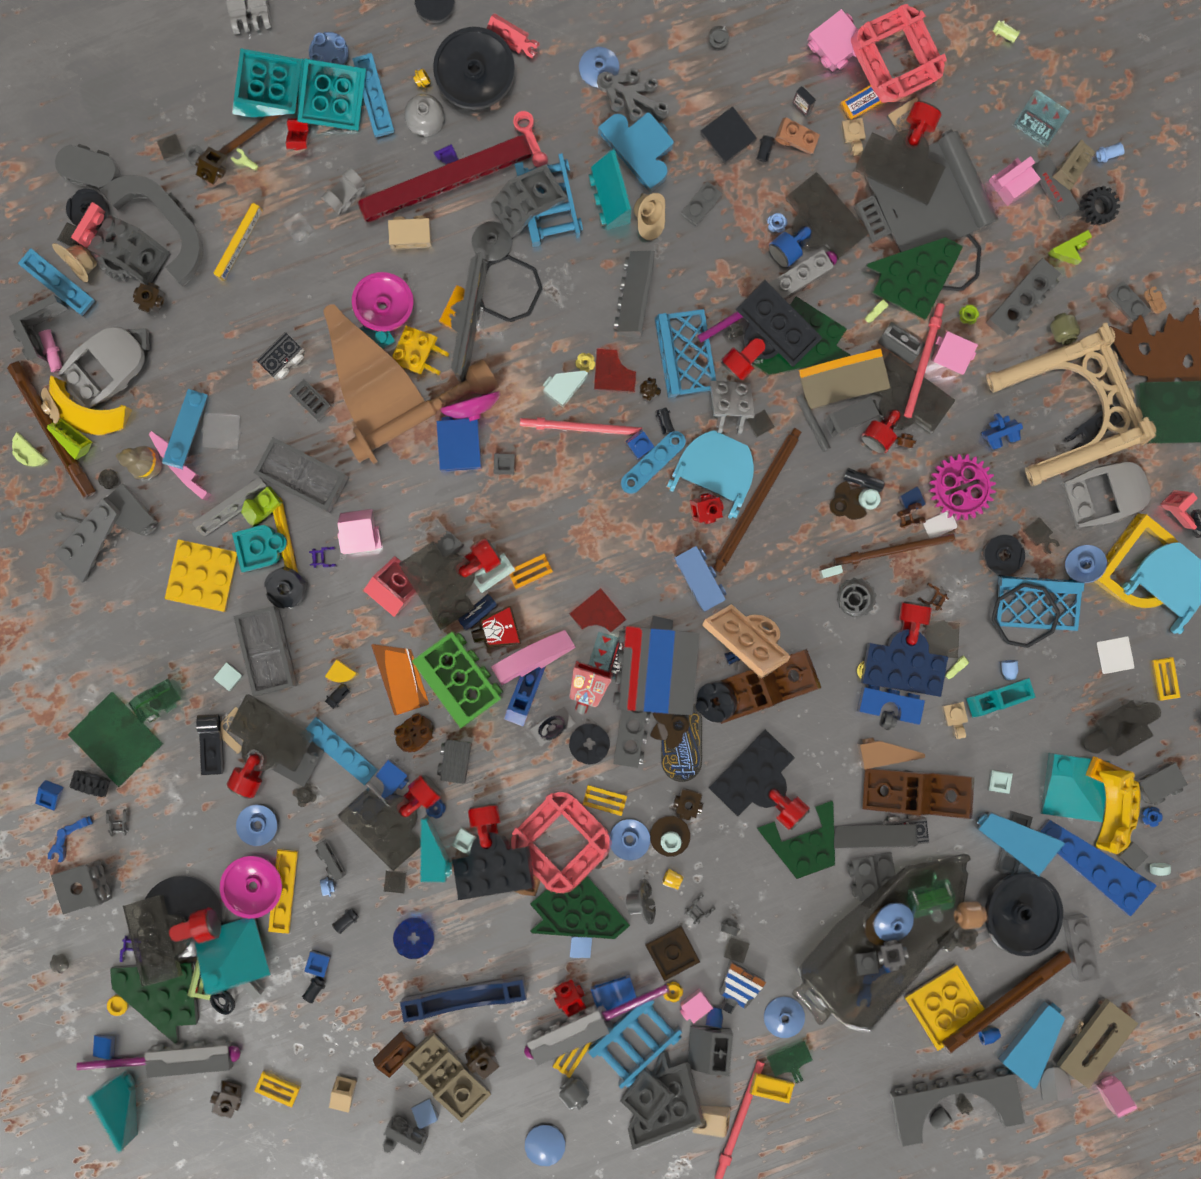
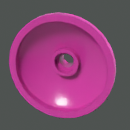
M377 272L364 277L356 285L352 294V308L356 318L367 328L375 331H391L399 328L409 319L413 310V295L407 283L397 275ZM383 304L386 308L380 309L379 306Z
M496 391L442 407L440 410L444 415L453 418L469 417V421L480 419L481 413L488 411L497 402L500 392Z
M245 856L235 860L225 869L220 880V895L223 903L233 914L243 918L252 919L266 915L277 905L282 894V880L278 870L271 862L258 856ZM251 882H255L257 884L256 889L251 888Z

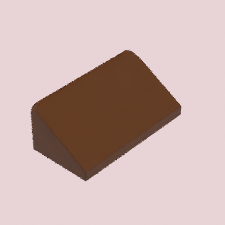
M401 1031L373 1058V1063L379 1071L390 1078L403 1065L402 1060L417 1046Z

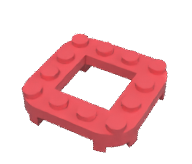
M908 4L901 5L885 15L866 22L851 38L854 53L873 91L883 103L899 101L931 85L943 76L944 63L947 61L945 53L939 54L924 24L923 18L926 17L925 13L922 10L918 11L908 6ZM903 30L920 66L892 79L875 43Z
M564 792L548 795L546 800L518 828L514 829L511 839L512 849L529 846L533 874L545 885V888L556 893H567L576 888L608 855L612 845L607 829L574 796ZM561 814L589 841L584 849L562 871L534 844Z

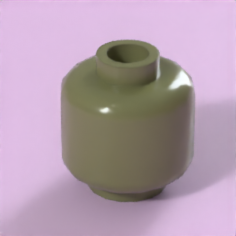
M1066 313L1056 315L1054 317L1055 320L1050 324L1055 341L1063 345L1075 342L1080 334V327L1076 317L1066 315Z

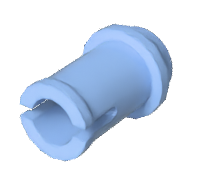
M1121 142L1105 148L1102 146L1096 151L1098 161L1104 163L1110 158L1124 155V147Z

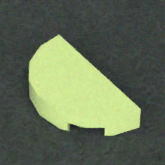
M16 432L12 439V453L17 461L32 467L43 465L48 461L20 433Z

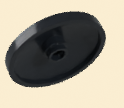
M466 27L451 33L442 41L434 57L433 72L436 84L447 100L461 108L477 110L496 104L508 93L514 80L515 63L510 47L498 34L482 27Z
M1027 872L1008 875L994 886L986 901L987 919L985 924L987 931L994 943L1008 953L1017 956L1039 954L1050 947L1059 935L1063 923L1062 901L1056 888L1041 876Z
M177 875L167 878L155 885L143 901L140 914L143 934L149 944L163 955L180 959L197 956L193 937L173 941L170 938L169 931L175 925L189 922L191 913L207 908H212L216 911L222 926L224 923V909L221 899L215 889L200 878L190 875Z

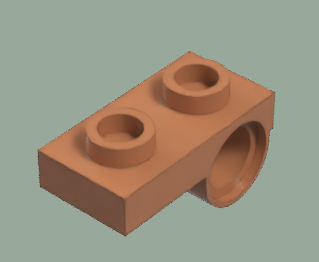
M785 117L780 123L775 141L786 146H794L808 154H813L820 134Z

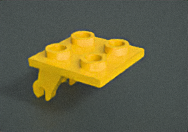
M405 326L392 358L402 368L422 374L423 369H426L440 376L441 371L426 364V359L431 350L446 357L450 353L435 345L438 337Z

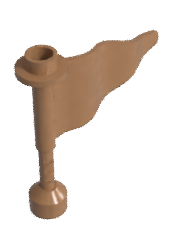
M334 304L326 306L323 310L330 333L342 394L357 426L353 428L356 437L347 441L359 463L367 458H370L373 464L377 463L378 461L372 452L373 450L434 416L440 408L449 405L469 392L473 391L474 393L487 395L499 388L484 359H481L468 367L466 381L433 400L424 401L402 367L369 336L353 324Z

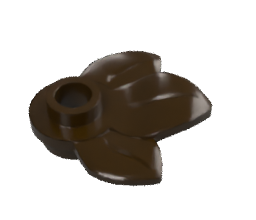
M848 481L840 483L835 489V498L831 500L829 505L831 513L838 517L845 515L850 520H857L866 516L867 512L859 503V495L863 489H851ZM837 503H841L843 505L842 510H838L836 508Z
M654 712L653 716L658 723L652 729L650 736L657 740H666L669 749L680 745L683 734L689 728L688 718L681 714ZM676 721H682L683 726L681 728H677L675 726Z

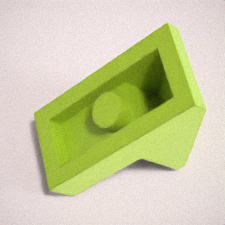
M1087 230L1053 248L1048 255L1049 257L1078 265L1082 260L1077 251L1088 245L1087 241L1092 238V235Z
M266 487L253 500L246 499L244 501L241 513L251 527H256L283 502L272 487Z

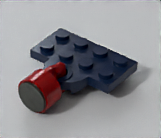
M908 601L901 603L898 620H903L902 630L894 632L889 639L888 646L868 643L861 683L941 697L948 656L929 653V644L926 638L919 632L920 624L929 625L932 612L930 605Z

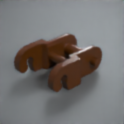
M921 503L909 505L907 509L900 510L897 513V517H900L902 521L900 523L901 528L912 525L916 527L920 525L921 521L922 523L926 522L924 517L913 519L912 516L913 512L917 510L916 507L922 508ZM909 515L910 519L906 520L905 516Z
M928 582L927 586L935 590V595L929 602L921 597L918 600L925 605H932L936 608V611H942V604L945 600H949L946 593L943 595L939 592L940 589ZM939 595V596H941L942 598L940 599L939 603L936 605V604L933 603V602L935 601L936 597Z

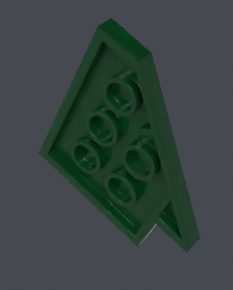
M944 237L867 263L865 267L880 274L871 293L922 320H927L963 246Z
M795 296L790 305L822 339L794 367L779 353L769 359L756 358L752 365L766 375L771 376L851 356L836 346L847 328Z
M588 875L570 892L556 893L545 889L530 903L542 918L530 930L532 934L616 939L630 926L629 922Z
M193 962L116 966L110 968L112 990L174 1044L179 1042L178 1026L196 1025L198 1023L197 1002L195 997L188 996L194 973Z

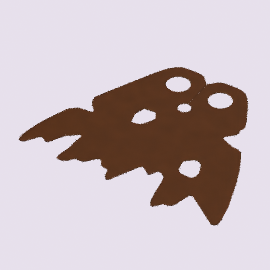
M1198 307L1194 308L1191 314L1186 315L1183 322L1179 319H1174L1169 313L1164 332L1156 331L1155 336L1149 334L1141 315L1133 322L1132 334L1109 326L1115 333L1114 344L1131 372L1136 376L1148 377L1145 383V391L1161 411H1176L1182 403L1187 407L1201 405V325ZM1146 342L1149 344L1151 350L1147 355L1141 353L1139 349L1140 343ZM1187 354H1191L1193 366L1186 368L1183 365L1184 358ZM1177 377L1181 378L1182 380L1181 384L1179 385L1175 383V379ZM1195 386L1199 389L1200 395L1197 399H1190L1187 396V390L1190 387ZM1166 392H1172L1175 396L1174 402L1170 405L1165 404L1162 400V396Z

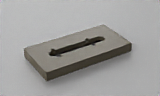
M1105 999L1057 1062V1065L1089 1089L1138 1023L1111 1001ZM1115 1023L1114 1029L1086 1065L1082 1066V1062L1088 1055V1052L1092 1050L1108 1029V1025Z

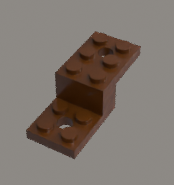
M805 649L791 654L786 663L762 678L750 669L720 680L732 687L733 694L737 699V708L733 716L720 723L722 724L758 712L785 700L822 688L808 650ZM792 670H796L799 673L798 680L792 678ZM718 697L713 699L716 706L721 704L718 702Z
M865 769L863 809L920 816L937 815L972 819L975 777L916 771L903 772ZM883 785H886L889 789L887 796H883L880 792ZM950 790L955 791L957 795L954 802L948 799V792Z

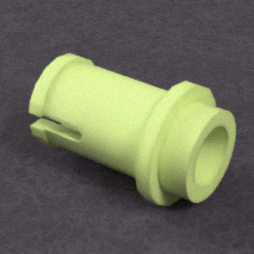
M998 20L992 30L996 36L1000 35L1012 43L1015 42L1020 33L1019 30L1005 24L1004 20Z

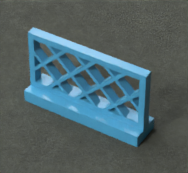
M704 309L672 314H658L655 317V324L668 398L711 391L710 386L705 387L698 382L703 374L707 375L711 381H716L709 338L704 341L701 349L691 342L696 334L699 335L707 330ZM700 315L701 324L698 328L688 322L691 316ZM677 318L683 323L678 331L671 327L670 319ZM685 325L695 332L690 340L680 334ZM677 336L687 343L682 351L674 347V340ZM688 345L698 351L693 360L683 353ZM700 353L707 358L708 364L705 368H702L695 362ZM680 356L690 363L685 371L677 365ZM692 365L701 371L696 380L687 374ZM684 376L693 382L690 389H681L680 381Z
M998 576V597L1004 594V590H1012L1022 583L1045 587L1048 592L1053 593L1057 597L1054 601L1056 604L1061 602L1066 607V610L1060 614L1058 619L1061 625H1057L1056 629L1078 631L1081 596L1085 583L1063 579ZM1023 587L1018 590L1022 591L1020 594L1015 592L1017 596L1009 603L1004 599L1000 601L996 614V621L1000 626L1052 628L1053 621L1050 624H1044L1040 619L1048 611L1054 617L1056 615L1051 609L1053 606L1051 604L1048 606L1042 599L1045 596L1042 590ZM1032 591L1037 598L1028 605L1022 596L1026 592ZM1068 594H1076L1075 603L1068 607L1062 599ZM1020 599L1026 607L1016 614L1010 606ZM1040 600L1046 609L1037 615L1031 607ZM1009 608L1015 616L1009 622L1001 621L1002 613ZM1029 609L1035 618L1029 623H1024L1020 616ZM1070 612L1074 617L1073 626L1065 625L1060 619Z

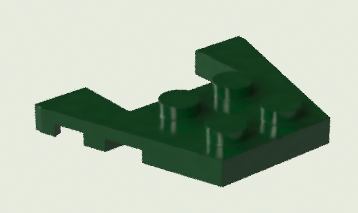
M832 800L814 806L821 827L783 841L780 838L775 821L757 827V830L796 879L835 866L834 804Z

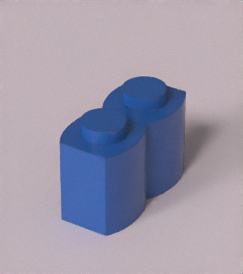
M630 975L591 987L596 1007L604 1006L606 1011L637 998Z

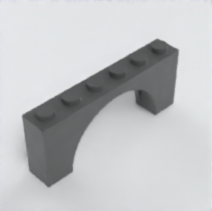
M999 1068L996 1072L989 1074L988 1072H979L973 1077L966 1075L958 1076L956 1080L952 1081L941 1079L937 1080L936 1084L931 1085L920 1083L915 1085V1088L910 1089L899 1087L895 1089V1092H890L898 1137L903 1147L923 1143V1125L929 1111L940 1100L953 1094L969 1093L986 1099L996 1109L1000 1122L1004 1127L1025 1123L1016 1074L1008 1068Z

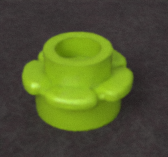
M973 305L962 307L959 310L961 322L964 324L968 323L969 325L974 324L979 317L977 308Z

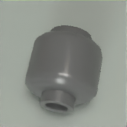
M571 1078L559 1088L561 1090L559 1097L568 1109L571 1110L577 1107L580 1110L588 1103L586 1098L590 1092L580 1079L574 1080Z

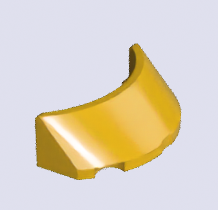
M50 376L49 393L59 410V418H62L75 429L90 435H105L125 428L132 409L124 405L110 410H93L82 407L71 401L72 395L67 392L65 388L67 383L65 381Z
M1100 771L1106 791V810L1103 826L1096 842V848L1119 854L1128 848L1131 842V833L1136 829L1141 800L1139 782L1134 781L1135 774L1132 771Z

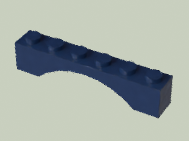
M523 975L404 997L400 1001L403 1023L423 1020L466 1008L527 1000V990Z

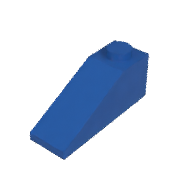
M546 666L543 668L537 667L523 677L520 676L504 720L524 726Z

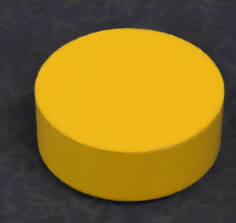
M118 994L112 996L107 1002V1010L113 1016H120L129 1008V1004Z

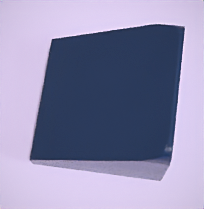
M918 486L898 497L904 509L915 503H921L922 507L926 505Z

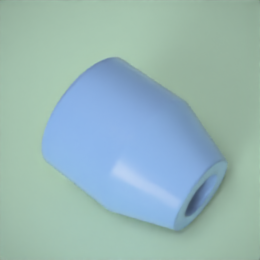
M1018 660L1001 661L1005 680H1016L1019 671Z

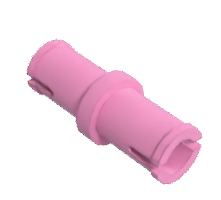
M51 329L41 331L38 334L44 348L42 352L47 357L50 371H60L63 367L58 354L60 350L55 344Z

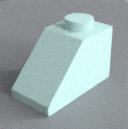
M586 371L559 373L554 377L550 376L543 384L545 387L543 391L561 407H564L588 377V373Z

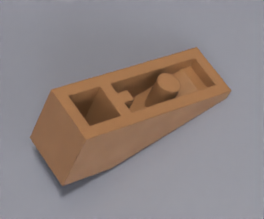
M874 737L862 739V743L857 744L863 769L925 758L924 753L874 740Z

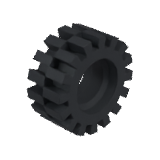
M1099 186L1087 191L1082 196L1083 200L1080 201V204L1083 206L1079 210L1084 211L1081 216L1082 218L1087 217L1085 221L1087 223L1091 222L1090 225L1094 226L1097 224V226L1111 222L1119 214V211L1116 209L1120 208V204H1117L1120 199L1119 197L1115 199L1114 196L1117 193L1115 191L1111 193L1112 189L1110 187L1106 189V186ZM1096 199H1101L1105 205V211L1102 214L1095 208Z
M74 770L69 787L88 795L106 797L111 780L95 773Z

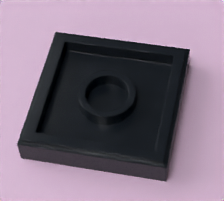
M733 106L700 130L702 136L724 164L757 140V137Z

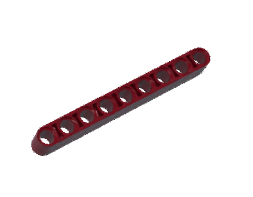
M524 135L517 136L364 197L357 203L364 221L371 222L530 158L532 152Z

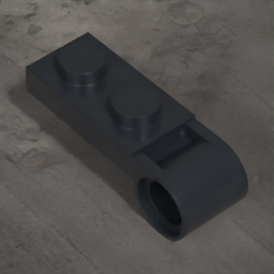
M197 715L196 727L200 742L201 775L223 774L220 715Z

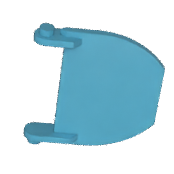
M715 430L707 432L692 441L685 449L672 475L675 479L674 481L670 479L667 487L673 492L681 477L733 501L734 504L728 518H737L739 511L736 508L737 506L741 508L753 479L754 466L750 449L747 445L717 433Z
M1180 542L1163 545L1152 551L1141 562L1131 576L1130 582H1126L1123 585L1124 593L1130 595L1139 584L1142 585L1179 616L1170 630L1174 634H1181L1184 631V625L1189 622L1201 605V559Z

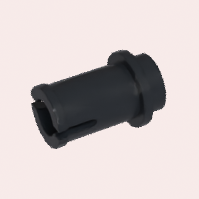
M763 135L760 139L761 145L756 157L757 161L769 162L772 146H775V138Z
M667 407L655 411V417L658 418L662 434L674 431L675 429L669 415L670 411H668Z
M340 683L330 696H326L325 702L332 709L338 708V704L351 691Z
M352 908L346 909L345 914L333 923L332 926L337 933L342 934L352 923L357 922L359 916Z
M320 976L312 978L311 984L302 995L303 999L312 1004L321 989L326 987V981Z

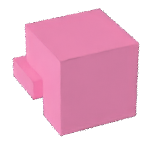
M1031 156L1023 162L1016 158L1010 165L996 175L994 174L988 180L1007 206L1031 190L1041 180L1032 168L1035 161Z
M946 331L943 337L937 335L934 343L938 346L931 360L964 375L970 361L976 355L975 350L978 344Z
M373 509L340 513L338 519V539L341 553L348 554L382 548L379 526L375 527Z

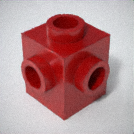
M704 493L700 495V498L690 500L694 521L710 524L716 522V519L723 517L722 511L724 506L720 497L714 496L712 493Z
M571 979L554 988L556 994L554 1001L559 1009H563L567 1017L586 1009L582 998L585 994L580 984L576 986Z

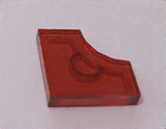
M597 349L594 390L635 393L636 371L629 370L622 365L618 358L617 350Z
M601 588L569 613L581 629L598 625L612 632L627 620Z

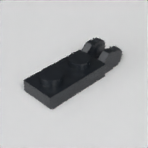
M1103 409L1078 426L1077 430L1065 438L1067 442L1072 441L1080 433L1085 438V440L1076 444L1072 449L1088 444L1097 436L1102 424ZM1113 412L1109 422L1116 426L1123 418L1118 412Z

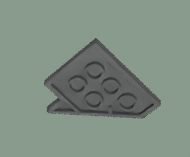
M668 1052L661 1053L652 1074L675 1095L651 1128H647L635 1115L633 1116L628 1128L632 1150L642 1149L706 1125L690 1063L685 1062L672 1067Z

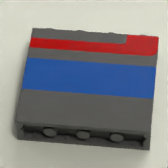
M623 626V630L619 632V643H622L621 651H618L617 663H620V670L616 672L615 676L618 692L614 693L613 699L616 709L693 715L700 633Z

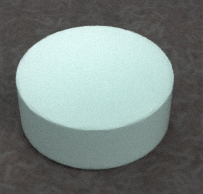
M866 488L859 495V503L866 509H874L880 503V494L874 489Z
M666 832L661 837V846L667 852H676L681 847V838L676 832Z
M1167 863L1150 864V873L1159 876L1169 875L1171 873V865Z

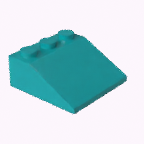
M614 149L591 166V174H588L590 185H595L597 192L593 194L596 206L600 205L602 210L599 213L601 224L606 225L607 230L628 225L631 222V206Z

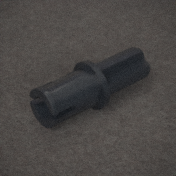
M847 468L843 479L856 483L861 488L864 486L878 492H882L885 486L884 481L867 475V472L864 474Z

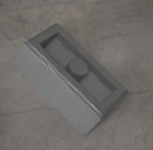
M893 322L889 324L878 340L880 345L908 364L913 363L925 345Z

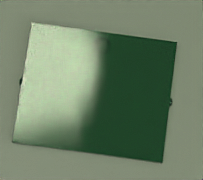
M1201 381L1139 382V408L1143 415L1141 419L1148 417L1149 421H1152L1156 428V436L1146 444L1201 443Z
M111 692L98 706L90 711L68 734L118 787L139 768L143 767V764L163 745L154 733L114 692Z

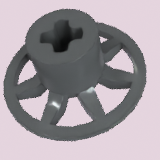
M642 879L639 885V892L627 894L626 906L630 915L642 913L646 923L653 924L656 908L654 906V908L650 909L649 906L655 905V902L648 899L652 894V887L648 880Z

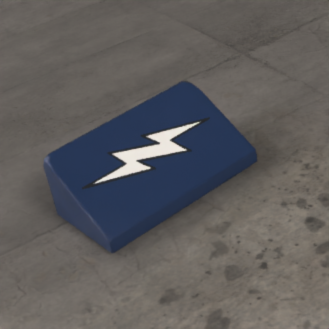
M487 594L460 616L458 621L464 630L468 631L496 608L498 604Z

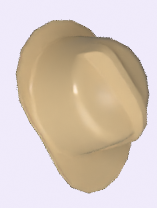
M642 193L634 205V214L638 219L639 234L646 240L656 239L664 229L665 199L659 193H651L649 195Z
M53 243L52 246L55 252L70 266L75 275L83 282H88L89 272L97 265L89 250L79 245L65 249L61 245Z

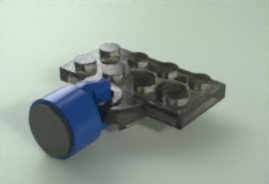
M816 172L786 196V201L798 213L792 222V236L787 232L781 233L769 243V250L773 258L783 267L791 266L802 257V247L815 250L825 245L829 251L836 254L837 260H839L868 236L869 232Z

